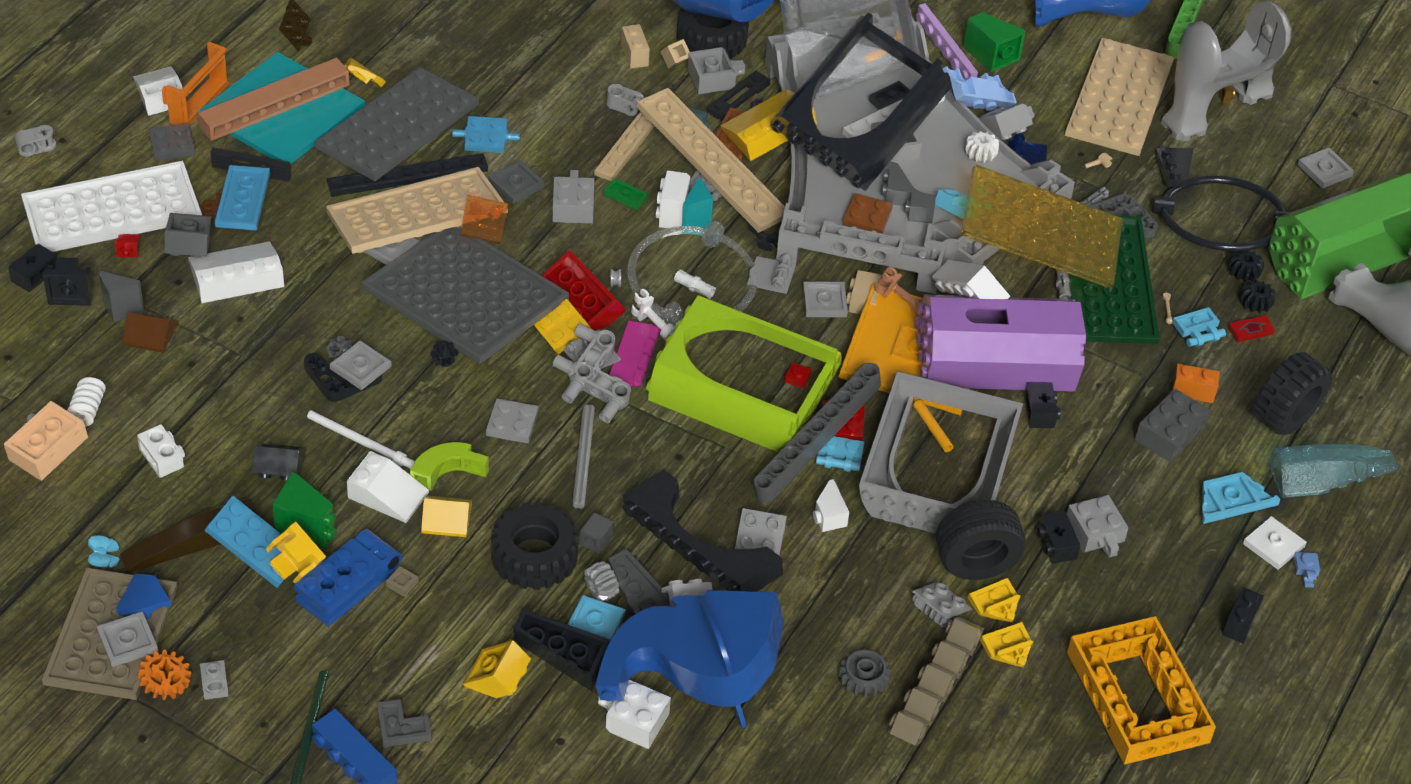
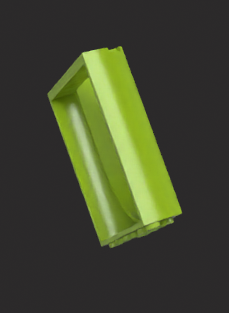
M698 295L691 306L688 305L682 321L679 320L677 322L674 334L669 335L664 350L658 352L652 377L647 384L646 390L649 391L648 400L779 453L808 423L842 364V357L838 349ZM713 331H742L826 362L799 411L795 414L706 377L692 364L687 356L685 348L689 341L699 335Z

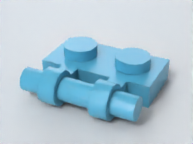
M1209 307L1174 317L1172 322L1182 337L1191 336V338L1186 340L1188 347L1194 345L1196 347L1202 346L1204 342H1215L1220 340L1221 337L1226 336L1225 329L1217 330L1216 327H1218L1220 321ZM1206 331L1207 333L1202 335L1200 332Z
M833 436L818 452L816 464L825 465L824 468L829 469L831 467L842 468L846 472L851 470L859 471L864 441Z

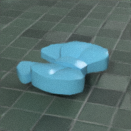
M91 536L88 540V546L93 550V553L89 555L88 562L97 567L109 565L112 568L116 566L120 559L106 553L118 551V543L108 537Z

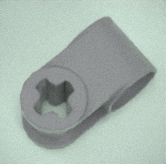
M612 84L608 87L606 104L610 109L620 111L628 116H635L638 112L636 107L637 101L644 99V96L640 92L623 87L620 84Z
M41 125L17 132L15 142L20 155L28 157L55 149L56 141L52 136V127Z

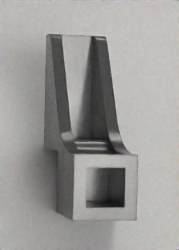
M890 162L889 170L885 169L884 182H887V184H883L882 195L886 196L885 201L894 203L893 205L905 206V212H909L908 221L932 224L936 195L926 194L915 189L899 164Z

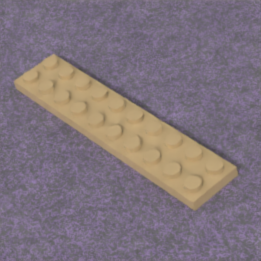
M669 88L637 101L636 107L758 233L783 220L785 206Z

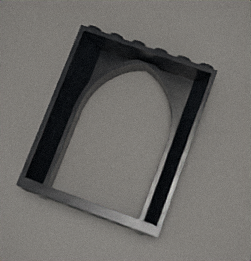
M867 13L865 16L861 15L773 118L770 126L776 133L785 135L792 144L801 146L808 155L817 157L822 165L830 166L838 176L846 177L854 187L866 191L951 89L952 83L949 74L945 73L941 68L943 63L940 59L937 58L931 64L874 26L873 15ZM863 36L922 75L888 118L878 127L865 134L851 138L827 137L820 133L814 122L812 108L818 90Z

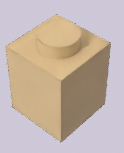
M684 39L667 46L660 52L669 69L686 61L690 51Z

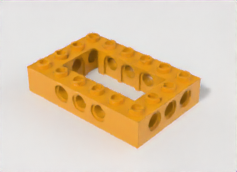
M1156 616L1071 637L1067 654L1124 765L1211 742L1216 726ZM1140 656L1171 714V719L1159 722L1151 721L1147 725L1136 727L1138 722L1137 715L1132 712L1126 701V694L1122 693L1117 683L1116 675L1113 676L1107 663Z

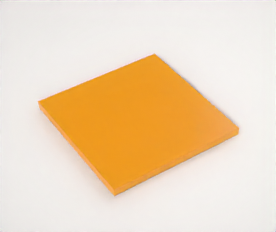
M872 283L840 370L839 378L849 380L864 364L874 363L880 369L881 386L878 390L890 393L897 371L921 377L922 362H919L918 358L920 345H917V333L919 332L918 329H915V317L918 315L913 312V306L894 291L886 298L883 296L884 294L878 293L875 305L870 304L875 290L874 286L876 285V283ZM911 295V296L915 297L916 300H917V299H918V300L922 299L921 297ZM914 397L915 402L922 400L925 405L961 416L962 409Z

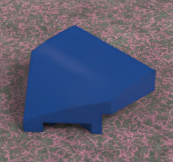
M135 574L115 610L120 616H129L143 611L147 620L153 611L162 608L163 605L167 608L172 603L156 576Z

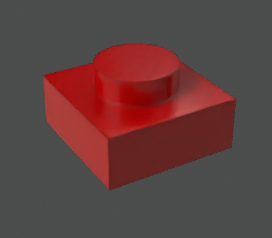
M792 362L784 382L804 389L812 374V369Z

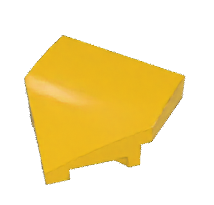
M351 57L344 65L352 75L365 84L371 80L379 87H382L386 82Z
M1006 578L969 593L967 598L978 615L1013 622L1020 595H1017L1009 579Z
M1022 622L988 633L980 638L985 651L991 659L1019 667L1025 666L1028 653L1033 644Z

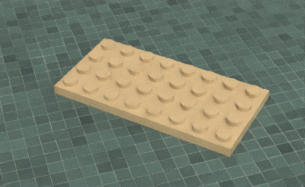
M1102 38L1070 118L1065 136L1140 156L1174 57Z
M479 167L326 206L328 216L352 254L362 253L372 248H380L391 243L402 242L414 237H422L425 234L441 232L444 229L460 227L463 224L479 222L482 219L508 213L507 205Z

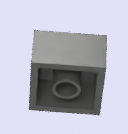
M170 213L165 229L164 253H169L173 256L191 255L195 258L207 257L211 240L212 216Z

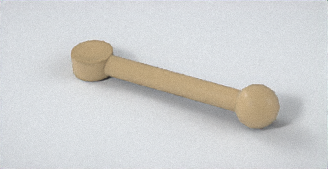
M1166 292L1162 296L1166 305V323L1172 324L1173 318L1171 317L1169 303L1171 294Z

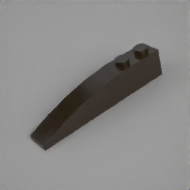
M243 497L238 499L258 515L251 498ZM226 503L201 510L121 553L120 556L127 574L220 545L221 543L204 530Z

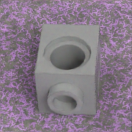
M224 660L201 663L204 699L228 697Z

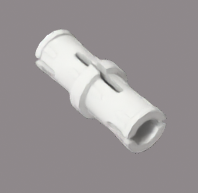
M681 269L675 274L674 281L689 288V291H695L708 299L713 297L716 288L702 281L700 277H694Z

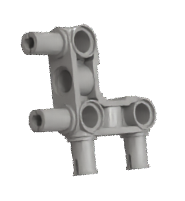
M580 323L575 330V335L590 343L584 353L575 363L559 354L553 361V367L567 373L570 378V384L562 394V399L571 404L581 390L607 403L599 414V418L604 423L609 424L616 412L629 404L631 387L622 379L616 376L612 377L600 370L604 363H608L614 352L615 335L609 330L594 331Z

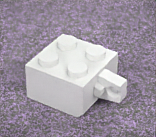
M667 170L666 177L661 179L660 190L662 192H658L657 204H660V206L657 207L656 211L659 227L676 230L682 229L683 204L688 197L690 176L687 173Z
M631 680L628 682L623 701L610 702L598 698V704L605 707L608 711L606 714V729L612 734L647 749L650 748L670 712L671 697Z

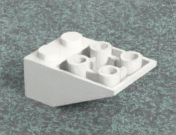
M171 66L133 76L148 116L168 110V104L163 103L162 88L169 85L180 90L183 89L178 75Z

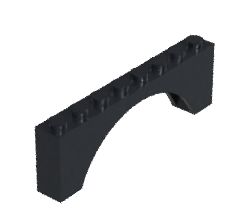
M665 470L623 494V509L628 516L637 520L642 527L650 530L656 538H660L669 548L677 551L686 561H690L700 572L707 574L716 584H720L727 591L757 592L783 575L782 557L767 546L755 549L722 548L705 543L684 530L673 514L675 504L680 497L678 480Z

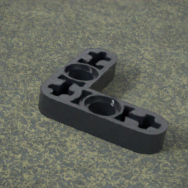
M311 353L304 358L306 373L326 399L331 402L341 401L382 381L381 374L368 386L360 390L356 386L348 384L349 381L343 377H337L320 354ZM321 375H328L330 377L327 380L319 379Z

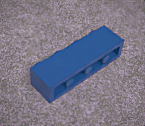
M336 709L312 724V739L317 747H322L327 752L328 757L333 763H338L342 767L343 772L348 778H353L358 784H397V770Z

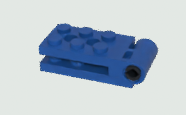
M365 529L355 539L352 538L294 584L295 591L299 593L295 596L296 602L329 627L386 581L400 565L402 554L369 529Z

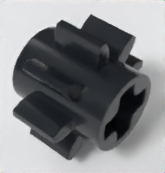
M443 340L433 346L435 351H431L430 354L432 360H435L436 365L448 367L455 362L454 357L458 356V351L454 348L453 342L448 343V341Z

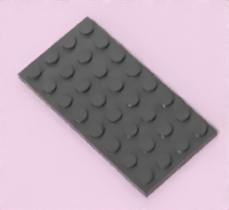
M419 67L315 141V148L371 180L377 181L478 106L479 98Z

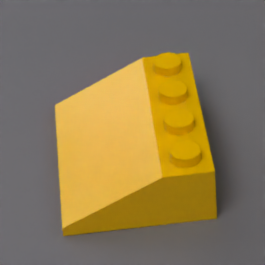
M785 89L722 124L721 129L744 155L752 161L788 141L785 135L773 131L770 124L795 93ZM813 107V108H812L813 119H814L815 124H817V120H816V116H815V111H814V107Z

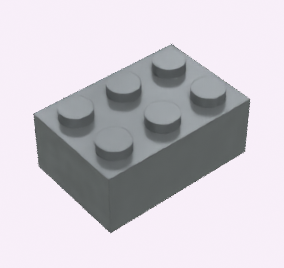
M1174 389L1140 422L1135 441L1171 463L1206 427L1211 410Z

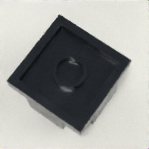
M58 257L55 269H53L52 265H48L47 269L43 271L48 305L91 306V289L93 284L91 266H86V270H78L79 259Z

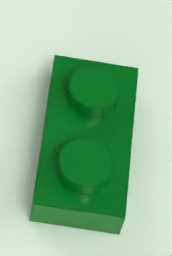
M616 178L604 189L605 196L637 211L648 200V193Z

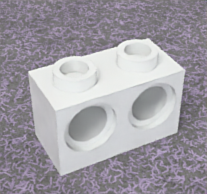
M162 425L137 435L139 450L159 478L184 467L183 458L185 453L182 447L175 444L172 433L166 431Z

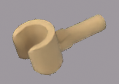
M1102 153L1095 161L1084 164V167L1089 168L1102 164L1105 168H1108L1112 165L1110 161L1112 157L1107 153Z

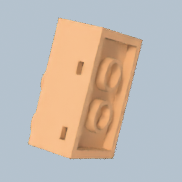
M50 401L37 414H29L27 423L4 443V447L9 461L42 481L88 438L84 421Z

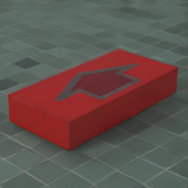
M1266 315L1232 322L1228 326L1236 342L1270 336L1275 333V328Z

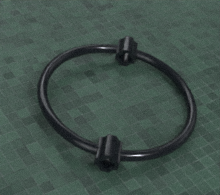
M1201 176L1188 179L1186 187H1171L1164 196H1155L1153 213L1161 214L1167 226L1183 239L1202 247L1221 251H1248L1269 245L1272 234L1263 239L1247 243L1215 242L1193 235L1181 228L1170 216H1173L1175 198L1172 197L1176 193L1191 186L1210 183L1234 185L1251 190L1265 197L1276 207L1273 228L1278 217L1291 213L1287 212L1283 203L1267 189L1246 180L1227 176Z

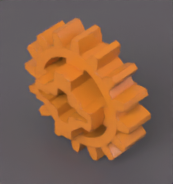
M164 649L160 655L157 651H153L152 657L146 655L144 662L141 661L137 675V678H140L139 685L146 686L145 693L147 694L152 691L153 698L162 695L163 700H166L167 695H170L172 699L176 698L177 693L182 695L185 688H188L191 671H188L189 663H182L184 657L176 658V652L174 651L171 655H168Z

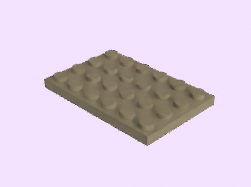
M86 568L43 675V685L137 700L142 687L139 685L140 678H137L140 663L141 661L144 662L145 657L111 667L96 627L126 617L120 616L115 609L134 575ZM158 579L171 603H173L178 589L177 582ZM163 605L162 608L156 609L152 612L150 618L146 620L156 644H158L171 605L167 608Z

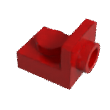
M140 234L118 235V240L115 241L117 257L138 258Z

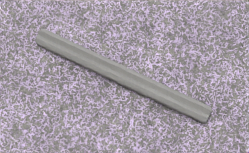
M588 404L583 406L572 505L575 509H582L585 506L595 407Z

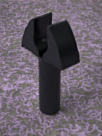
M751 224L749 225L748 229L760 239L758 241V248L772 252V245L770 243L776 248L778 247L776 232L770 235L763 231L758 233Z

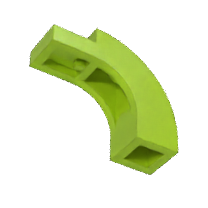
M461 442L444 443L422 453L414 462L410 475L431 491L437 479L449 471L460 470L486 477L489 472V457L471 452V444Z

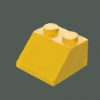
M513 640L482 649L463 685L466 688L494 698L510 696L516 691L520 678L526 673L527 665L531 658Z

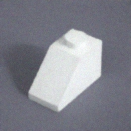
M834 479L829 480L816 501V508L813 511L814 522L819 524L822 532L847 527L849 511Z

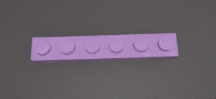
M926 3L920 4L916 20L920 22L926 34L933 40L934 45L942 52L943 57L951 64L952 69L959 68L965 81L970 77H977V70Z

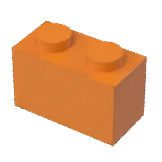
M1177 364L1172 391L1177 389L1193 400L1213 403L1219 386L1220 371Z

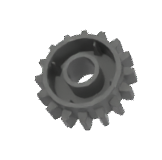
M866 649L854 650V653L851 655H846V660L841 661L839 677H842L841 684H847V691L855 690V696L861 692L864 698H867L868 693L875 697L877 690L883 693L885 686L889 685L891 670L888 669L889 662H885L884 656H880L876 651Z

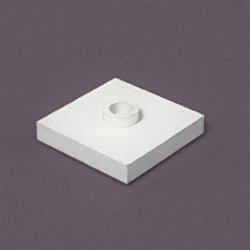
M1272 516L1246 537L1243 542L1246 547L1277 570L1293 558L1295 552H1300L1307 543Z

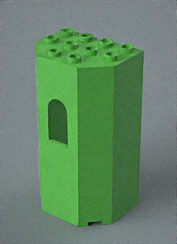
M1411 174L1391 175L1278 217L1268 246L1278 277L1301 300L1335 287L1336 285L1333 284L1335 277L1345 269L1352 271L1356 265L1363 263L1371 272L1410 258Z

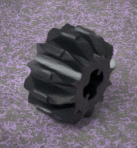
M1248 250L1233 253L1229 262L1231 275L1237 276V280L1243 279L1245 282L1247 280L1254 282L1256 278L1261 276L1264 268L1262 256L1256 255V251L1249 252Z
M1256 279L1254 282L1248 281L1240 293V303L1244 304L1245 309L1250 308L1252 312L1254 310L1259 313L1262 311L1268 312L1275 302V290L1271 288V284H1265L1264 281L1258 282Z

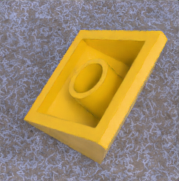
M436 496L425 497L421 533L467 537L472 500Z

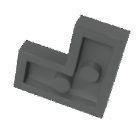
M401 699L377 702L383 748L432 741L428 715L404 719Z

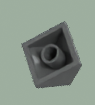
M104 271L99 272L103 303L113 322L126 319L128 312H144L139 280Z

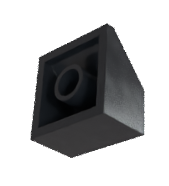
M269 443L258 444L254 446L252 473H258V477L272 478V475H280L282 480H288L292 472L300 476L306 447Z

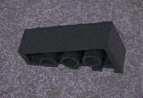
M525 609L522 610L514 626V640L516 643L588 690L593 691L610 639Z

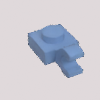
M1295 552L1293 558L1296 574L1303 575L1304 587L1314 588L1313 580L1317 579L1320 572L1318 554Z

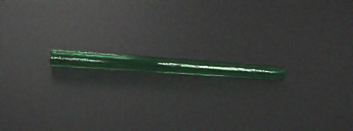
M322 670L319 672L290 784H301L313 736L312 724L317 721L329 675L327 671Z

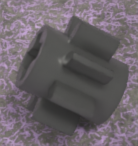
M345 336L330 338V343L326 347L329 354L328 357L337 359L352 347V341L345 340Z

